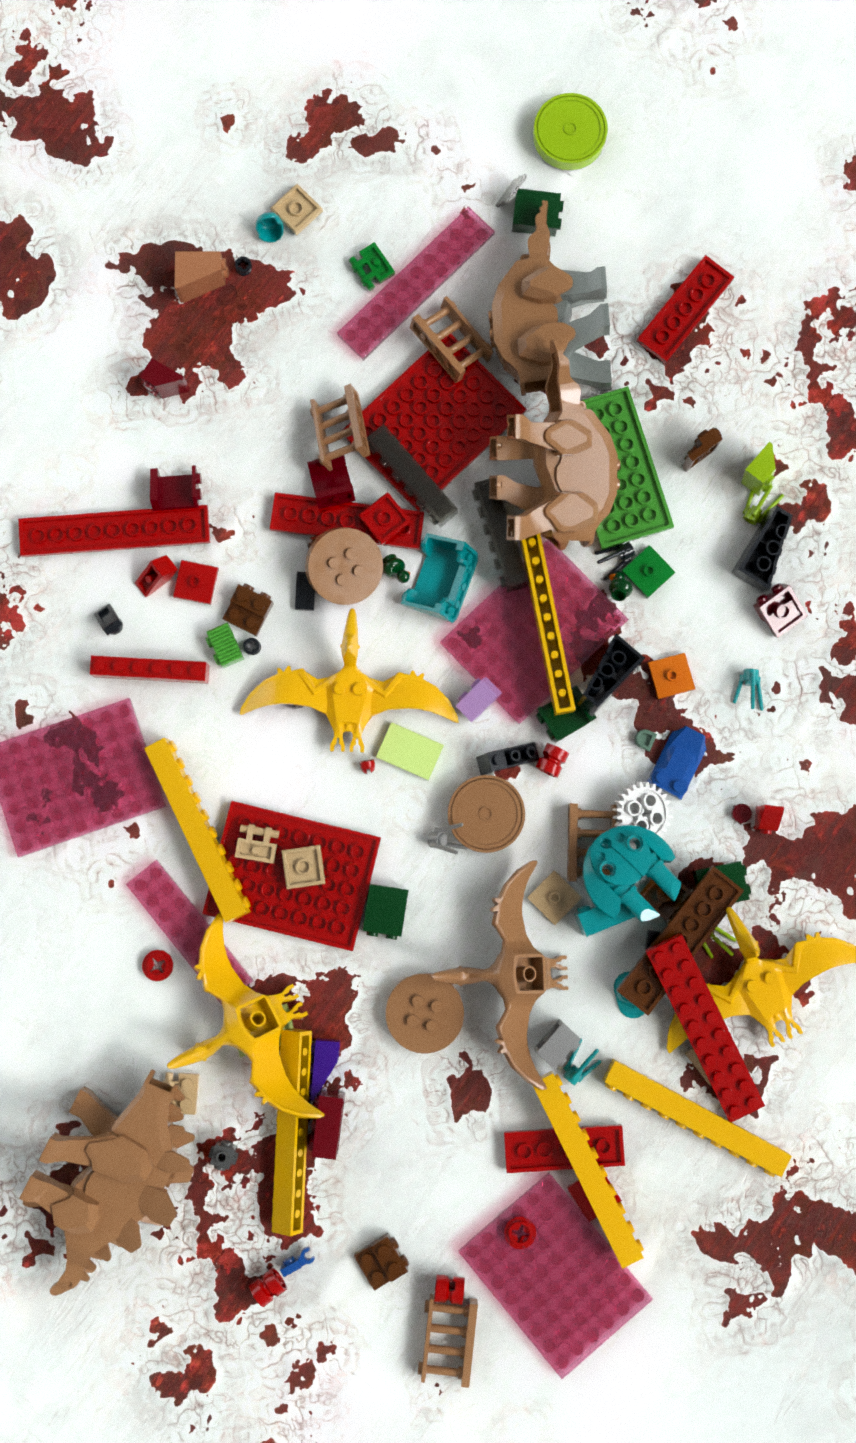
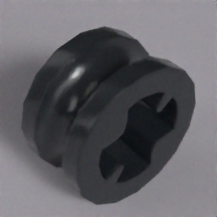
M245 256L239 257L235 261L236 272L241 276L249 275L252 270L250 259ZM241 263L249 266H246V269H242Z
M248 638L243 643V649L249 655H257L261 650V644L255 638ZM252 642H256L254 645H256L257 648L252 649V652L248 651L250 648H248L247 645L252 644Z

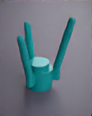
M744 669V674L739 675V683L733 703L737 702L743 682H745V686H751V709L755 708L756 686L759 708L763 711L759 670Z
M578 1047L571 1054L568 1063L563 1068L566 1071L563 1074L564 1078L574 1086L577 1082H581L585 1076L601 1064V1060H598L586 1071H582L599 1052V1049H595L580 1067L575 1064L571 1067L579 1050Z

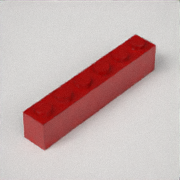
M91 655L90 675L95 678L209 683L210 665L207 662Z

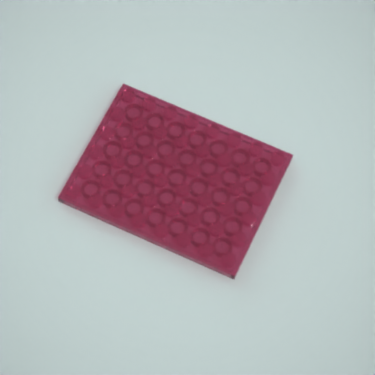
M547 540L543 544L570 677L629 619L561 550L557 549ZM523 563L440 641V644L475 680L478 678L482 680L487 677L502 692L495 701L518 725L550 696L525 565Z
M130 698L0 742V803L18 858L166 807L155 771L144 749L147 746Z
M550 1172L458 1250L561 1379L568 1375L653 1300L652 1296L629 1268L622 1269L613 1249ZM516 1216H524L526 1221L533 1223L536 1228V1238L532 1236V1239L535 1241L528 1248H525V1246H522L523 1249L511 1247L509 1245L510 1239L504 1233L508 1221ZM514 1220V1221H512V1222L510 1223L509 1228L511 1227V1225H512L513 1223H515V1222H517V1221H520V1220ZM521 1225L519 1230H512V1235L516 1236L518 1241L522 1235H528L522 1242H525L529 1237V1234L524 1232V1225Z

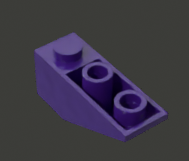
M317 1038L316 1042L312 1043L311 1055H314V1063H311L310 1075H313L312 1083H310L309 1087L310 1101H314L339 1060L340 1040Z

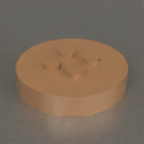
M336 527L323 532L311 544L305 561L306 576L311 587L322 598L340 605L355 604L369 597L377 588L383 573V558L375 541L364 532L350 527Z
M492 775L476 776L462 783L453 793L448 805L449 826L458 823L464 824L462 827L452 829L451 832L468 849L480 853L497 852L511 845L521 833L525 822L524 802L517 789L508 781Z
M418 973L403 979L392 990L386 1005V1022L391 1035L401 1046L416 1053H434L446 1048L456 1039L463 1025L464 1007L459 992L453 984L432 980V973Z

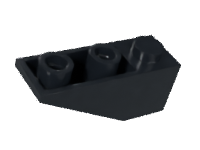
M535 742L488 752L476 757L480 774L487 775L538 761L539 755Z

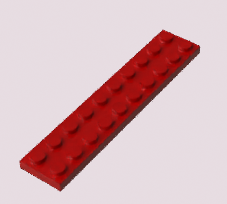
M199 505V508L160 511L141 509L18 519L21 557L211 543L208 505Z
M679 933L645 950L728 1121L732 1123L764 1107L765 1104L683 935Z

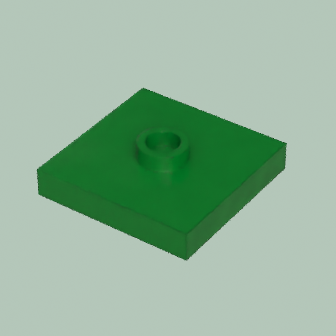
M650 545L621 571L647 599L675 574V571Z

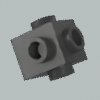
M219 1140L215 1146H211L208 1156L211 1158L210 1164L220 1171L229 1170L232 1164L235 1165L239 1155L236 1152L237 1145H234L229 1140ZM219 1154H224L226 1159L219 1157Z

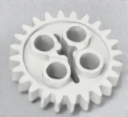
M649 782L629 784V788H623L624 794H618L621 800L614 801L618 805V808H613V811L617 812L613 819H618L615 826H637L639 822L640 827L651 830L663 838L661 832L667 833L665 825H671L667 819L673 817L668 814V811H671L672 808L667 807L671 801L665 800L667 794L661 793L662 789L656 788V784L649 785ZM631 804H632V806H633L632 812L630 811V805H631Z

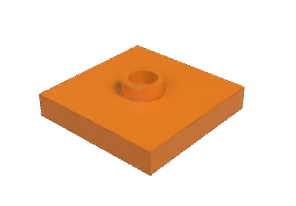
M685 653L647 663L657 699L695 690Z

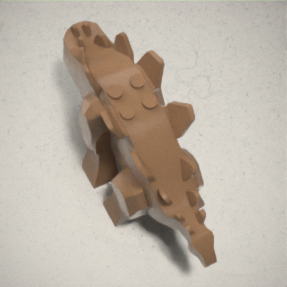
M153 1069L147 1076L139 1093L120 1116L115 1115L91 1089L85 1086L81 1088L69 1113L79 1117L93 1136H62L55 1132L49 1138L39 1161L45 1164L65 1161L87 1167L75 1177L71 1185L60 1183L50 1176L35 1170L19 1199L23 1200L22 1204L29 1208L42 1206L53 1216L54 1225L64 1230L67 1255L66 1269L59 1281L50 1288L49 1292L53 1296L73 1289L80 1280L85 1282L90 1280V1276L87 1273H93L97 1268L96 1264L90 1260L91 1257L104 1261L111 1260L112 1255L108 1243L122 1247L130 1253L139 1249L142 1245L139 1221L168 1227L176 1217V1209L164 1187L169 1188L171 1183H188L191 1181L194 1167L190 1164L188 1158L177 1153V1148L194 1141L195 1135L185 1131L183 1126L173 1124V1122L184 1119L181 1108L173 1104V1100H185V1095L178 1089L180 1085L175 1083L172 1087L154 1079L156 1071Z

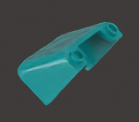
M426 533L425 538L421 542V549L426 555L415 588H409L402 594L401 604L413 610L453 623L458 618L478 562V553L464 541Z

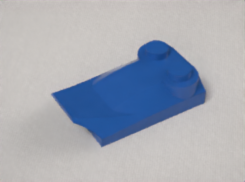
M687 726L672 731L647 782L649 784H656V788H661L663 792L682 800L706 751L705 735Z

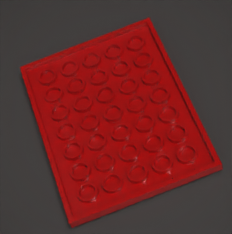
M452 334L441 340L448 348L458 342ZM465 347L453 354L460 362L471 355ZM427 350L362 411L370 455L364 458L416 511H421L490 446V437L501 436L507 430V415L524 414L527 411L478 360L465 367L466 371L462 380L455 383L429 350ZM351 422L342 430L349 428ZM353 436L346 437L348 442L352 444V441H354Z
M231 801L220 843L226 851V854H224L226 860L230 861L234 868L232 873L235 879H238L242 885L241 892L243 896L248 898L251 905L249 907L250 913L232 922L353 951L381 837ZM241 824H254L255 827L265 829L266 827H271L272 830L280 831L279 838L271 837L270 843L277 844L274 864L235 857L238 838L246 839L247 833L240 832ZM253 835V840L263 842L264 836ZM321 845L326 884L286 889L281 850ZM208 889L202 914L216 917L220 910L210 889Z

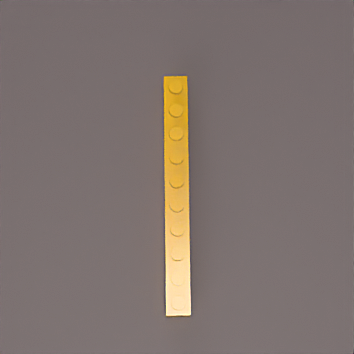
M539 533L520 540L554 716L572 713L576 709L541 534Z
M162 738L145 747L146 754L225 923H230L250 913V902L246 896H243L241 892L242 885L238 879H235L232 873L234 868L231 862L227 861L224 856L226 851L223 845L219 844L216 839L218 834L215 828L210 826L208 822L210 817L207 811L202 809L200 802H202L201 798L192 788L193 781L190 775H186L184 771L185 764L182 758H178L176 754L177 747L174 741Z
M296 1028L284 1029L280 1037V1058L286 1076L299 1095L309 1103L312 1031ZM277 1110L272 1232L293 1236L303 1233L308 1118H298Z
M612 1059L602 1078L606 1083L605 1087L614 1092L617 1089L624 1092L622 1096L631 1101L634 1098L641 1102L640 1106L651 1111L653 1108L659 1111L657 1115L666 1120L670 1117L676 1120L675 1124L685 1130L687 1127L694 1130L693 1134L701 1139L707 1137L711 1139L710 1143L720 1149L724 1146L729 1149L728 1153L734 1157L739 1158V1156L746 1158L745 1162L755 1168L759 1165L764 1168L763 1172L772 1177L776 1174L782 1178L792 1157L788 1152L740 1126L730 1123L727 1119L615 1059Z
M550 1071L540 1076L547 1089L541 1090L534 1086L533 1088L622 1269L644 1258L641 1253L644 1251V1248L639 1239H634L632 1233L635 1230L630 1220L626 1222L623 1216L626 1211L622 1203H617L614 1198L617 1193L612 1183L608 1185L605 1177L608 1175L603 1165L599 1166L596 1161L599 1156L595 1148H590L587 1143L590 1138L585 1128L581 1130L578 1122L581 1120L576 1110L572 1111L569 1106L572 1103L567 1092L563 1093L560 1088L563 1083L559 1075H554Z

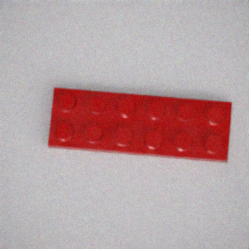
M705 255L637 338L636 342L666 364L735 277Z
M622 1124L580 1127L581 1130L585 1128L590 1138L587 1143L590 1148H595L599 1156L596 1159L599 1166H625ZM554 1128L504 1131L506 1173L573 1169Z

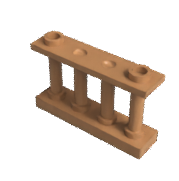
M446 296L441 304V310L427 319H422L417 314L412 318L409 328L455 383L462 380L466 371L465 367L481 357L488 363L494 351L491 345L485 342L458 310L456 304ZM447 315L453 324L438 333H434L429 326ZM459 329L464 338L449 348L446 347L441 340ZM470 343L476 352L461 362L458 361L453 354Z
M351 383L344 386L345 394L342 398L319 406L314 399L310 400V414L314 420L319 448L318 460L329 471L333 470L331 460L350 452H359L363 458L370 455L359 394ZM347 404L348 410H346V413L324 421L323 413ZM350 420L351 425L349 428L330 436L326 435L325 429ZM351 435L353 436L354 441H352V444L329 452L328 444Z
M568 804L567 881L577 882V878L583 876V868L577 866V858H580V856L585 857L588 849L577 847V839L581 837H599L607 831L581 829V827H578V820H581V818H610V829L616 827L615 824L618 819H613V816L617 815L613 808H617V805H610V811L581 810V808H578V804ZM602 869L605 875L610 874L608 869Z
M430 1293L429 1300H425L424 1313H428L423 1362L418 1364V1375H421L422 1383H425L427 1373L457 1377V1379L461 1380V1387L469 1388L478 1309L477 1299L469 1298V1305L465 1304V1306L434 1303V1294ZM433 1311L464 1315V1317H467V1325L458 1327L433 1324ZM430 1332L461 1335L462 1338H465V1344L460 1348L429 1344ZM428 1353L460 1356V1359H463L462 1367L451 1368L427 1365Z

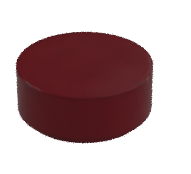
M737 804L733 807L731 816L734 821L745 823L750 820L752 811L746 804Z

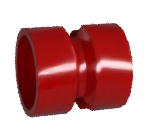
M547 743L542 752L544 757L539 758L535 768L545 774L558 778L562 770L561 764L566 762L569 753L553 744Z
M271 1268L263 1274V1279L258 1278L251 1283L249 1289L257 1303L265 1307L273 1301L274 1295L278 1297L285 1292L287 1286L279 1272L275 1268Z
M437 1274L434 1302L445 1303L449 1300L451 1304L462 1305L465 1277L453 1276L452 1279H449L448 1275Z

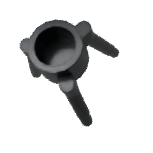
M630 542L595 551L594 554L598 555L615 550V553L598 560L597 564L614 557L623 560L603 578L604 581L609 579L611 574L617 572L625 564L631 562V557L635 556V551Z

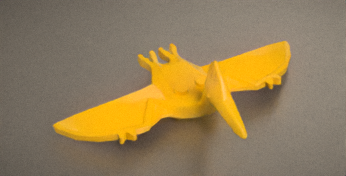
M353 608L349 610L342 644H340L344 667L339 672L326 678L316 679L303 668L291 671V667L287 666L284 672L277 668L278 674L263 680L250 692L240 709V715H244L255 709L276 704L311 707L325 714L333 728L334 738L330 744L331 752H334L338 738L341 752H345L343 733L351 732L353 738L350 744V752L354 751L353 748L358 739L360 752L364 753L362 733L366 724L372 716L387 710L419 709L440 715L454 723H459L458 716L450 700L435 685L423 679L424 673L417 677L413 670L410 675L398 672L382 682L369 677L358 669L356 663L360 645H358L357 615Z
M727 907V917L739 945V951L744 957V962L732 980L725 986L706 985L723 1019L732 1016H751L765 1027L770 1047H774L772 1032L779 1038L780 1042H785L782 1034L776 1029L775 1024L777 1021L783 1020L785 1022V1031L789 1039L793 1038L791 1026L797 1030V1033H803L801 1027L792 1017V995L804 983L822 972L844 964L856 963V946L834 937H821L819 932H815L814 937L805 934L806 940L795 942L792 949L783 959L757 958L760 955L758 941L754 939L737 913L731 907ZM674 1013L668 1028L666 1046L668 1053H671L688 1039L676 1013Z
M221 913L217 914L205 931L199 949V964L194 966V970L199 972L196 980H202L204 992L221 1000L224 1012L223 1024L218 1035L200 1043L197 1042L195 1046L172 1059L167 1064V1068L175 1069L206 1061L207 1058L211 1057L222 1046H232L245 1053L252 1062L249 1083L256 1090L253 1096L262 1098L261 1105L267 1102L279 1112L298 1118L318 1119L324 1117L323 1112L308 1103L291 1085L279 1055V1037L283 1028L289 1021L302 1019L308 1015L307 1012L293 1014L303 1005L302 1002L297 1003L289 1012H286L282 1007L283 1002L294 1001L299 997L298 994L285 997L289 990L294 988V985L287 986L282 993L276 995H263L246 986L229 962L224 946L223 917Z

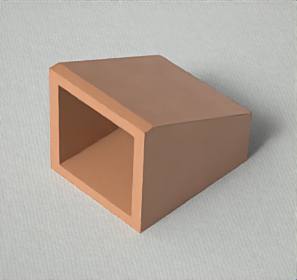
M175 251V290L181 303L190 301L225 285L226 278H229V269L226 266V259L222 257L221 251Z

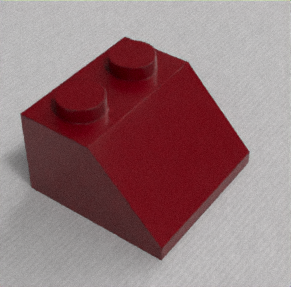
M153 358L150 359L140 375L143 386L147 389L146 392L155 398L159 396L164 399L187 393L190 390L184 376Z

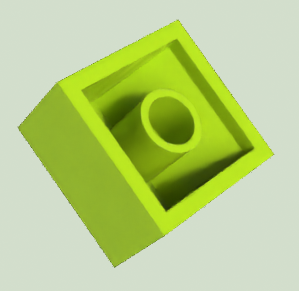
M770 441L745 469L741 481L745 487L753 491L757 496H760L762 492L765 493L775 479L773 476L776 470L773 444Z

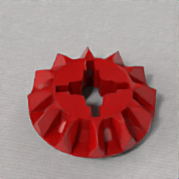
M154 950L149 952L143 959L142 969L148 979L163 981L173 972L174 963L171 955L167 952ZM154 960H156L157 962L165 961L161 965V971L160 969L152 971V969L155 966Z
M515 1216L508 1221L505 1227V1239L515 1249H526L535 1241L536 1228L528 1218ZM522 1225L523 1231L526 1234H522L518 1240L517 1233L514 1231L519 1230Z

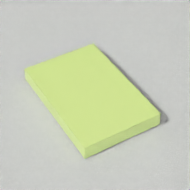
M391 722L376 758L429 781L444 745Z

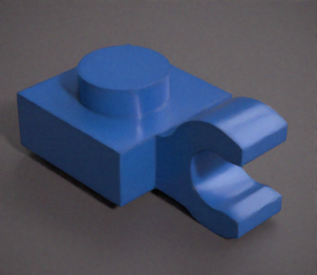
M310 1246L303 1248L301 1254L296 1258L291 1256L283 1261L280 1269L283 1277L315 1260L314 1256L311 1258L305 1256V1253L310 1251Z

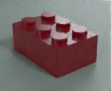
M322 1090L320 1095H317V1098H315L314 1107L323 1112L324 1117L313 1119L311 1130L315 1131V1134L310 1138L309 1151H312V1157L336 1160L339 1149L345 1092Z

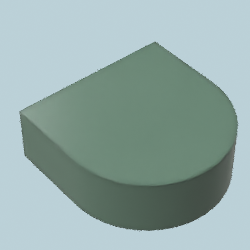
M646 729L640 730L635 735V744L639 748L650 752L657 734Z

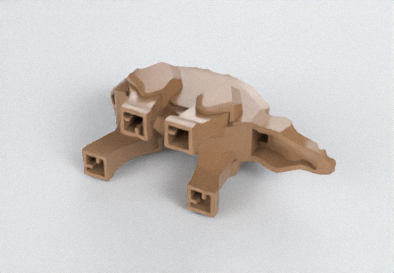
M553 339L550 341L551 370L545 385L549 403L548 415L543 422H531L523 414L507 415V436L490 437L489 460L533 459V466L541 486L533 487L516 483L505 475L489 476V499L501 500L525 511L519 515H507V540H524L540 533L542 537L549 540L557 549L564 550L570 540L579 541L583 547H590L593 544L596 529L610 513L617 490L620 488V480L617 478L620 460L618 459L612 437L596 414L586 408L585 402L580 401L581 388L570 376L569 359L563 354L564 349L559 345L560 340Z

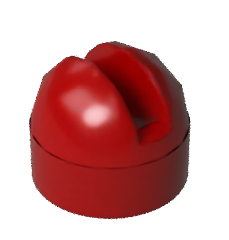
M374 759L359 762L363 773L367 774V769H370L371 773L375 770Z

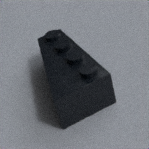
M778 505L769 509L731 573L762 593L770 590L772 578L777 569L776 565L783 550V542L786 539L793 515Z
M616 633L582 694L578 705L589 715L593 716L639 668L645 657Z

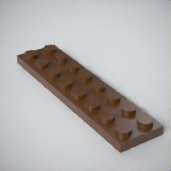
M711 866L649 948L681 933L694 957L727 914V907H732L744 890L717 868ZM645 952L616 991L649 1016L665 995V990Z

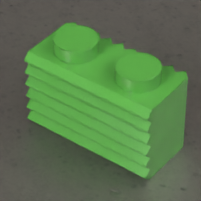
M228 623L207 631L208 637L205 639L209 648H214L216 654L213 657L217 665L221 664L223 668H226L244 660Z

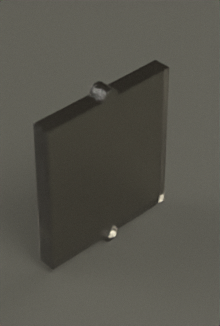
M523 174L512 180L495 206L498 208L510 202L528 176Z

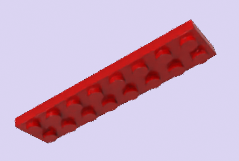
M275 492L270 531L317 536L332 528L350 527L364 532L377 545H381L358 517V514L370 506L369 504L348 502L318 509L315 497ZM402 509L411 520V523L383 544V546L420 550L425 512Z

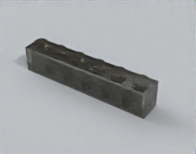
M384 424L367 437L370 453L372 455L376 454L380 458L378 461L383 468L386 469L388 467L392 472V478L397 483L401 482L404 486V492L409 497L413 496L415 498L417 507L421 511L425 510L428 513V519L434 526L437 524L441 528L458 514V508Z
M489 479L474 483L472 496L474 501H478L479 507H477L479 518H483L485 523L482 527L485 536L488 535L490 542H488L490 553L494 552L496 558L493 559L495 569L499 570L501 574L499 577L501 588L505 587L506 593L528 587L529 579L517 541L507 540L508 513L504 502L489 499Z

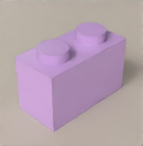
M487 677L482 680L478 678L471 685L473 689L469 693L465 691L458 698L460 702L456 707L470 722L476 720L502 694Z

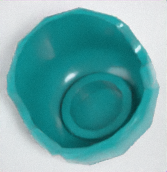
M265 212L258 216L255 228L259 238L268 243L280 240L283 236L284 226L279 215L273 212Z

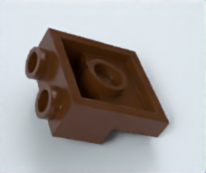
M713 427L709 431L705 429L697 436L698 438L694 441L695 445L687 452L688 455L684 458L685 461L681 466L685 472L716 450L723 440L717 428Z
M246 583L243 586L238 584L230 599L231 603L222 619L257 637L274 603L270 600V595L262 591L258 594L254 592V587Z
M651 879L640 894L660 914L659 917L668 923L692 891L681 883L678 896L673 902Z
M388 1233L354 1254L356 1261L374 1291L389 1281L393 1282L407 1273L408 1265H410L404 1254L401 1255L398 1251L399 1244L395 1237H390Z

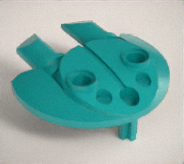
M633 825L614 827L597 837L586 852L582 870L586 892L594 905L612 919L620 913V905L623 903L640 922L652 920L660 916V914L637 891V887L634 884L646 875L674 902L678 896L681 882L663 863H670L676 857L670 846L651 830ZM629 841H633L636 844V849L630 847ZM602 867L608 868L610 874L605 875L602 872Z

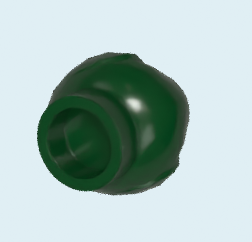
M395 554L387 555L383 559V573L385 576L392 577L397 575L399 582H408L411 573L405 570V562L397 558Z
M617 571L609 576L611 582L608 587L614 600L623 601L631 595L633 591L632 585L629 581L625 580L622 572Z

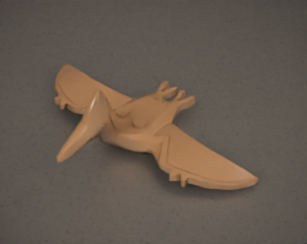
M533 860L517 869L504 883L498 897L492 898V902L495 905L490 908V911L494 913L491 924L503 940L501 952L494 963L486 969L459 966L458 968L436 972L431 975V978L437 982L457 984L459 986L484 981L493 985L503 998L505 1011L495 1026L498 1038L494 1041L500 1046L497 1053L504 1054L510 1067L524 1081L538 1089L546 1090L547 1086L537 1072L528 1048L529 1014L535 1001L546 990L550 988L568 990V986L557 984V982H562L563 979H568V975L551 977V968L556 970H567L568 968L567 966L556 964V962L567 959V956L560 955L552 959L545 957L533 947L526 935L522 916V902L528 880L538 862Z

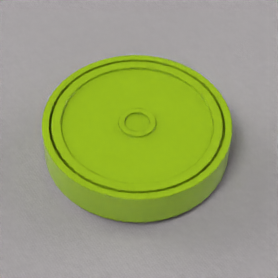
M564 93L554 96L542 105L536 115L533 129L535 148L545 162L558 169L578 170L587 167L603 151L608 133L607 119L601 107L587 96L577 93Z

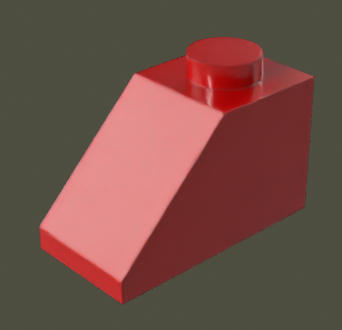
M167 555L150 561L135 581V584L143 595L148 597L170 581L178 569Z
M772 805L756 806L754 830H760V834L772 835V831H778L784 807Z

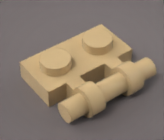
M241 824L240 832L247 833L246 839L238 838L235 857L274 864L277 844L270 843L271 837L279 838L280 831L272 830L271 827H266L265 829L255 827L254 824ZM253 835L264 836L263 842L253 840Z
M166 1072L163 1083L172 1087L175 1083L180 1085L178 1089L185 1095V1100H173V1104L180 1107L183 1114L196 1115L200 1074L179 1073L178 1080H173V1072Z

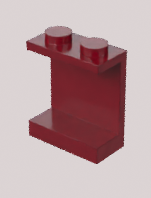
M344 455L331 460L333 469L331 471L324 465L322 466L318 459L307 462L318 509L356 501Z
M196 465L192 466V475L161 477L158 468L150 469V502L153 511L199 508V500H202L199 484H202L201 473L197 472Z

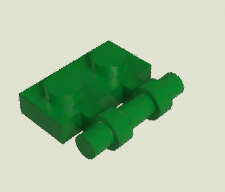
M375 242L359 251V255L362 258L359 261L354 256L349 259L352 265L351 269L354 273L358 274L361 278L360 282L369 291L375 288L372 280L376 279L381 284L395 275L394 269ZM366 265L371 271L368 274L363 270V267Z

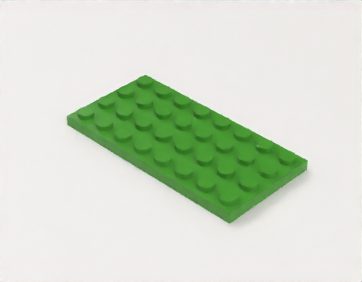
M629 387L581 400L585 402L587 409L592 410L611 435L618 459L620 460V469L617 471L620 488L617 490L610 513L596 529L601 550L673 529L674 524Z

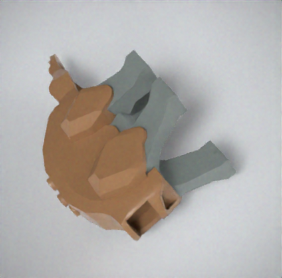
M543 200L542 206L539 207L540 213L535 217L536 231L528 239V254H523L520 260L514 263L502 279L492 302V310L488 311L491 348H495L504 370L519 383L521 396H526V393L546 391L545 385L551 370L550 341L553 339L560 340L559 345L564 349L563 354L569 359L570 376L576 383L593 386L603 391L611 390L610 360L597 361L575 352L601 336L610 335L608 303L600 304L589 315L570 322L572 308L587 303L604 302V299H607L605 266L597 267L591 272L561 270L549 261L551 253L550 231L546 223L548 201Z

